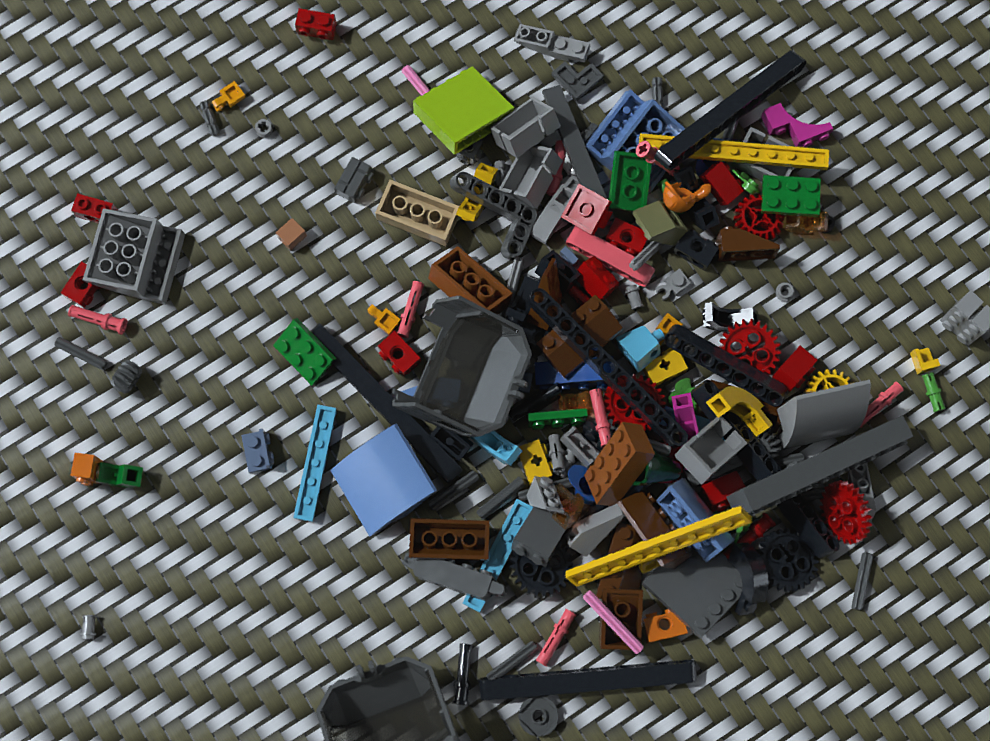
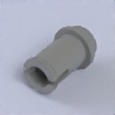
M636 285L626 287L625 294L628 295L631 309L635 310L643 307L638 292L640 290L639 287L637 288Z
M83 615V630L80 633L82 640H94V636H96V633H94L96 615Z

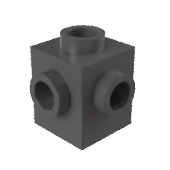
M480 139L457 153L458 160L463 164L474 166L476 160L479 161L483 155V140Z

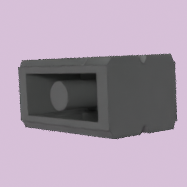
M351 157L334 188L335 193L356 203L357 199L363 197L365 192L363 188L366 183L369 184L373 179L372 167Z

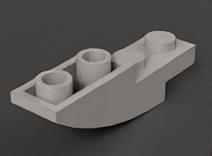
M519 24L514 38V42L524 47L568 62L570 59L585 62L590 49V43L558 36L555 35L554 31Z
M571 175L567 182L562 184L534 224L530 233L532 237L546 244L564 221L561 215L579 184L577 177Z

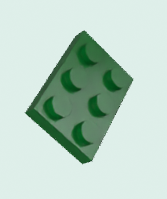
M614 151L609 200L612 203L609 208L634 211L647 205L652 164H649L645 158H640L636 153Z
M763 175L761 213L819 217L821 178Z
M298 318L292 320L273 345L311 386L318 382L336 359Z
M587 408L528 413V428L542 430L544 426H552L553 429L563 428V425L571 424V427L583 426L582 423H585L588 417Z

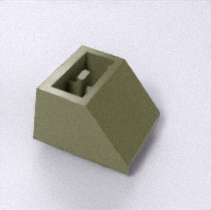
M658 200L634 210L632 213L636 218V223L644 231V236L651 242L655 241L664 245L674 246L688 231L678 214L668 209L663 201Z

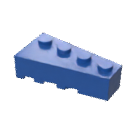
M548 361L535 362V389H539V391L549 388L556 382L559 383L563 391H569L570 388H578V390L584 391L589 390V387L606 390L609 386L586 362L565 379ZM604 364V371L611 373L610 365Z

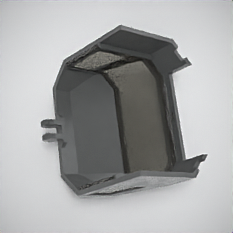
M462 296L436 299L432 304V308H434L430 314L425 313L422 317L441 327L414 396L411 397L394 388L393 394L396 395V399L394 398L392 401V406L418 419L461 436L480 437L503 427L509 419L508 413L511 406L514 405L516 398L523 399L524 394L518 391V388H527L529 385L528 382L524 381L523 375L530 366L532 353L522 327Z
M407 656L397 657L387 664L375 666L373 660L368 661L370 670L364 672L361 665H357L358 673L346 680H338L329 686L316 710L325 741H460L432 667Z

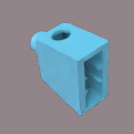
M641 326L616 337V342L620 352L639 373L660 355L659 342L665 338V335L661 329L650 333L645 326Z

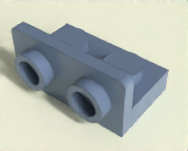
M259 429L258 432L241 435L248 472L255 473L272 469L271 463H274V456L272 451L269 452L268 444H271L269 433H265L264 429Z

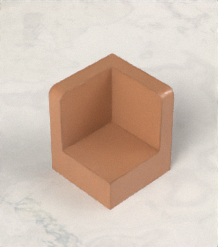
M293 218L276 232L278 239L290 251L307 236L305 230Z

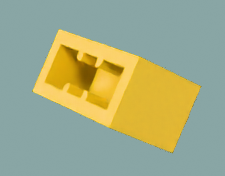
M671 348L661 353L662 356L655 358L643 369L646 378H650V384L656 382V386H659L687 372L688 367L682 355ZM661 364H663L664 366L668 365L667 369L665 370V368H660Z
M538 439L518 446L522 450L519 457L530 486L534 476L552 478L553 466L551 461L547 462L545 455L548 453L544 443L541 444ZM533 458L541 460L539 466L532 464Z

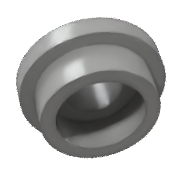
M781 283L777 286L775 294L779 300L787 302L794 297L795 290L791 284ZM782 290H786L788 295H783Z

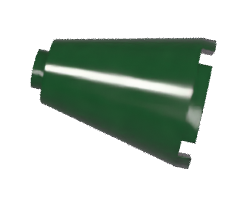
M655 452V455L633 485L642 486L676 480L682 472L680 463Z

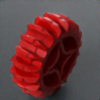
M758 193L756 198L752 194L749 196V199L743 198V203L739 202L738 208L734 211L736 216H734L733 220L737 221L734 225L735 228H740L767 240L769 238L775 239V234L779 235L781 232L780 228L784 226L782 221L785 220V216L772 214L774 221L772 223L767 214H763L762 219L758 220L755 224L756 218L761 216L762 213L761 209H755L753 206L762 205L761 194ZM745 214H747V217L751 220L750 226L747 224L745 220ZM758 227H761V228H763V229H766V228H767L768 230H765V231H757V230H755V229L758 228Z

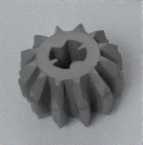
M126 360L122 362L112 376L111 385L119 392L128 393L141 377L142 369L133 361Z
M767 429L758 435L757 438L769 454L776 458L779 456V451L782 448L779 445L781 439L776 438L777 433L771 434V430Z

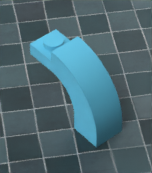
M495 431L480 437H470L481 448L503 464L511 466L522 452L517 445L506 440Z

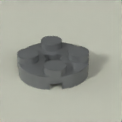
M530 697L520 707L519 722L523 730L530 735L538 737L547 735L557 725V707L547 697ZM535 711H542L544 713L542 721H534L535 715L533 713Z

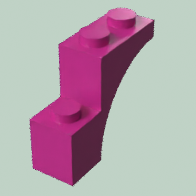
M781 103L764 109L761 115L770 136L773 134L780 135L787 129L795 147L802 146L806 148L816 140L823 141L830 137L833 130L830 122L813 125L796 120L786 112Z
M691 392L671 396L676 422L687 432L688 441L699 432Z

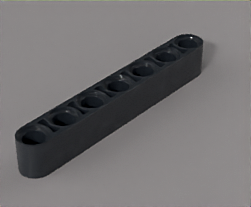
M679 324L673 325L665 335V344L671 349L739 388L748 391L771 406L777 407L783 403L787 394V388L778 380Z

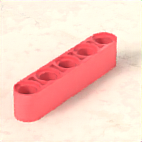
M577 226L573 228L565 242L568 247L588 258L595 256L606 268L639 286L646 287L655 272V269L647 263H644L638 270L634 271L629 267L631 260L635 258L634 256L595 235L587 233Z

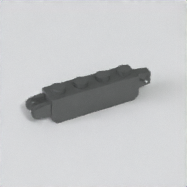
M409 553L405 554L402 564L412 569L414 575L420 580L483 601L490 599L491 595L503 598L508 592L504 585L496 582V579L489 571L481 569L478 572L473 570V566L464 563L462 566H459L452 559L409 558Z

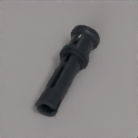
M460 643L457 681L453 684L455 694L452 704L469 705L470 703L468 701V692L471 688L469 672L472 644Z

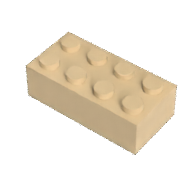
M389 180L375 215L376 219L446 246L459 217L456 215L459 206Z

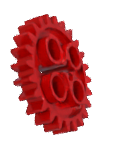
M752 318L749 324L743 319L742 325H739L736 321L734 323L735 328L728 326L730 333L723 332V336L726 339L720 338L719 342L724 345L719 347L732 355H737L745 352L747 346L753 348L759 343L765 342V345L754 348L752 353L747 351L737 358L748 359L751 366L771 374L769 367L776 368L777 365L773 361H779L780 358L776 355L781 354V350L776 349L781 345V342H775L778 335H771L774 329L767 330V323L763 327L760 326V320L753 324ZM756 333L759 336V340L751 341L749 334ZM739 342L742 348L736 350L732 347L731 343ZM760 350H764L767 352L768 356L766 358H760L757 352Z
M633 374L632 378L662 408H665L666 402H662L665 395H659L662 389H655L657 383L649 384L650 378L644 381L643 375L636 379L635 374ZM618 378V385L624 387L625 381L622 378ZM608 386L606 389L607 393L604 394L603 398L605 399L606 413H609L607 419H613L612 426L616 424L620 426L622 422L642 425L644 431L646 428L650 432L652 428L642 418H636L635 414L637 413L632 410L629 417L625 416L630 406ZM634 392V394H631L633 400L636 399L638 393ZM617 405H623L625 409H621ZM646 406V413L652 415L653 409L650 406Z
M840 480L828 484L829 486L825 487V491L821 493L824 497L820 499L823 505L819 506L820 509L824 510V513L821 514V516L826 518L824 523H828V529L833 531L832 534L834 536L838 535V541L843 540L844 544L849 543L851 545L863 541V539L867 538V534L871 532L869 527L872 524L869 520L873 518L868 514L871 508H867L868 501L863 500L864 493L859 494V487L854 489V484H848V481L842 482Z

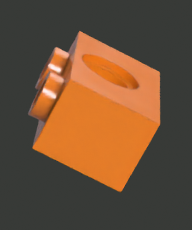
M75 453L70 476L75 478L76 482L81 483V485L93 486V483L99 484L95 482L97 466L99 462L103 463V461L95 455Z
M669 609L664 610L665 614L657 615V612L646 614V618L642 620L647 644L686 635L688 633L686 625ZM660 620L668 621V630H662L659 627Z

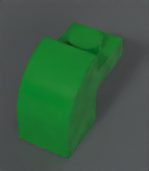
M99 462L95 482L116 487L137 488L141 486L143 467Z

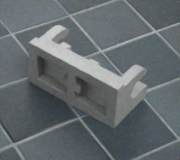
M575 426L560 439L586 468L600 453Z

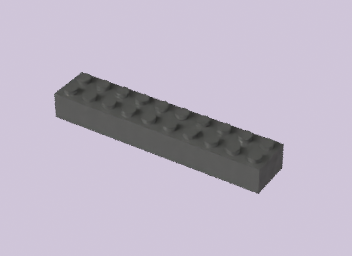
M902 415L726 496L731 508L742 506L750 516H753L908 444L907 439L913 437Z

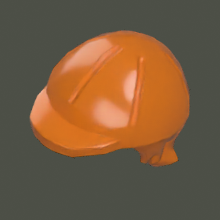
M666 181L663 201L671 211L682 213L691 209L695 202L707 197L711 192L712 186L711 184H704L695 193H692L686 188H680L681 182L670 185Z

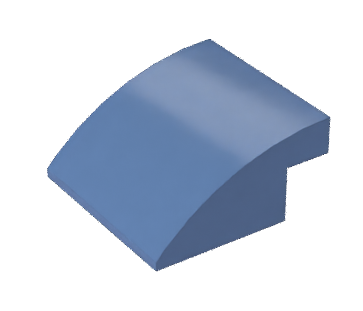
M632 90L624 92L585 143V146L593 158L612 171L614 151L636 153L640 133L677 136L685 128L654 99L644 102ZM656 164L651 165L648 193L653 190L666 173L664 169Z
M397 423L357 448L330 470L369 536L381 532L390 523L407 516L437 491Z
M685 478L669 486L656 500L678 528L688 526L714 515ZM725 532L692 544V546L704 561L708 562L735 539L729 532Z

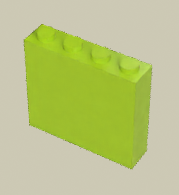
M473 66L461 71L460 74L449 78L443 84L432 88L429 92L413 100V113L454 155L490 134V127L514 111V107Z

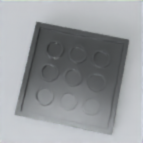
M690 545V551L693 553L691 557L676 569L661 567L660 565L642 582V585L701 639L738 601L742 592V579L739 571L728 561V558L723 553L719 552L708 562H705L695 548Z

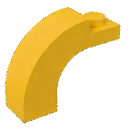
M480 163L476 168L474 176L493 186L498 169ZM475 186L474 191L479 195L480 190ZM465 197L456 215L465 221L474 222L478 220L484 206Z
M726 387L706 402L718 418L726 412L738 415L756 437L773 425L761 410L763 404L754 395L742 388Z

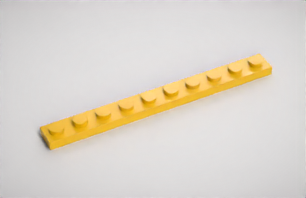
M640 133L639 143L648 141L651 147L660 149L675 136ZM711 140L689 157L692 159L827 170L829 167V150L723 140Z
M742 506L734 507L728 511L715 514L712 517L643 541L597 560H592L589 563L576 566L566 571V578L576 587L750 524L752 523L751 516Z

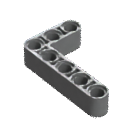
M460 172L450 179V187L454 191L512 221L501 246L502 256L506 259H512L521 255L537 219L536 210L467 172ZM458 177L463 180V186L458 183ZM475 186L480 190L479 195L474 191ZM491 195L495 196L496 203L492 202ZM508 203L512 206V212L507 208ZM524 212L528 214V220L524 218ZM517 228L521 231V237L516 233ZM510 245L514 248V254L509 251Z

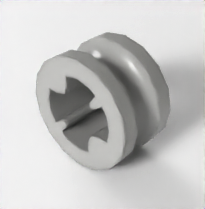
M261 119L255 124V130L259 137L267 138L272 134L273 128L268 120ZM262 125H266L268 130L261 132L260 127L263 128Z

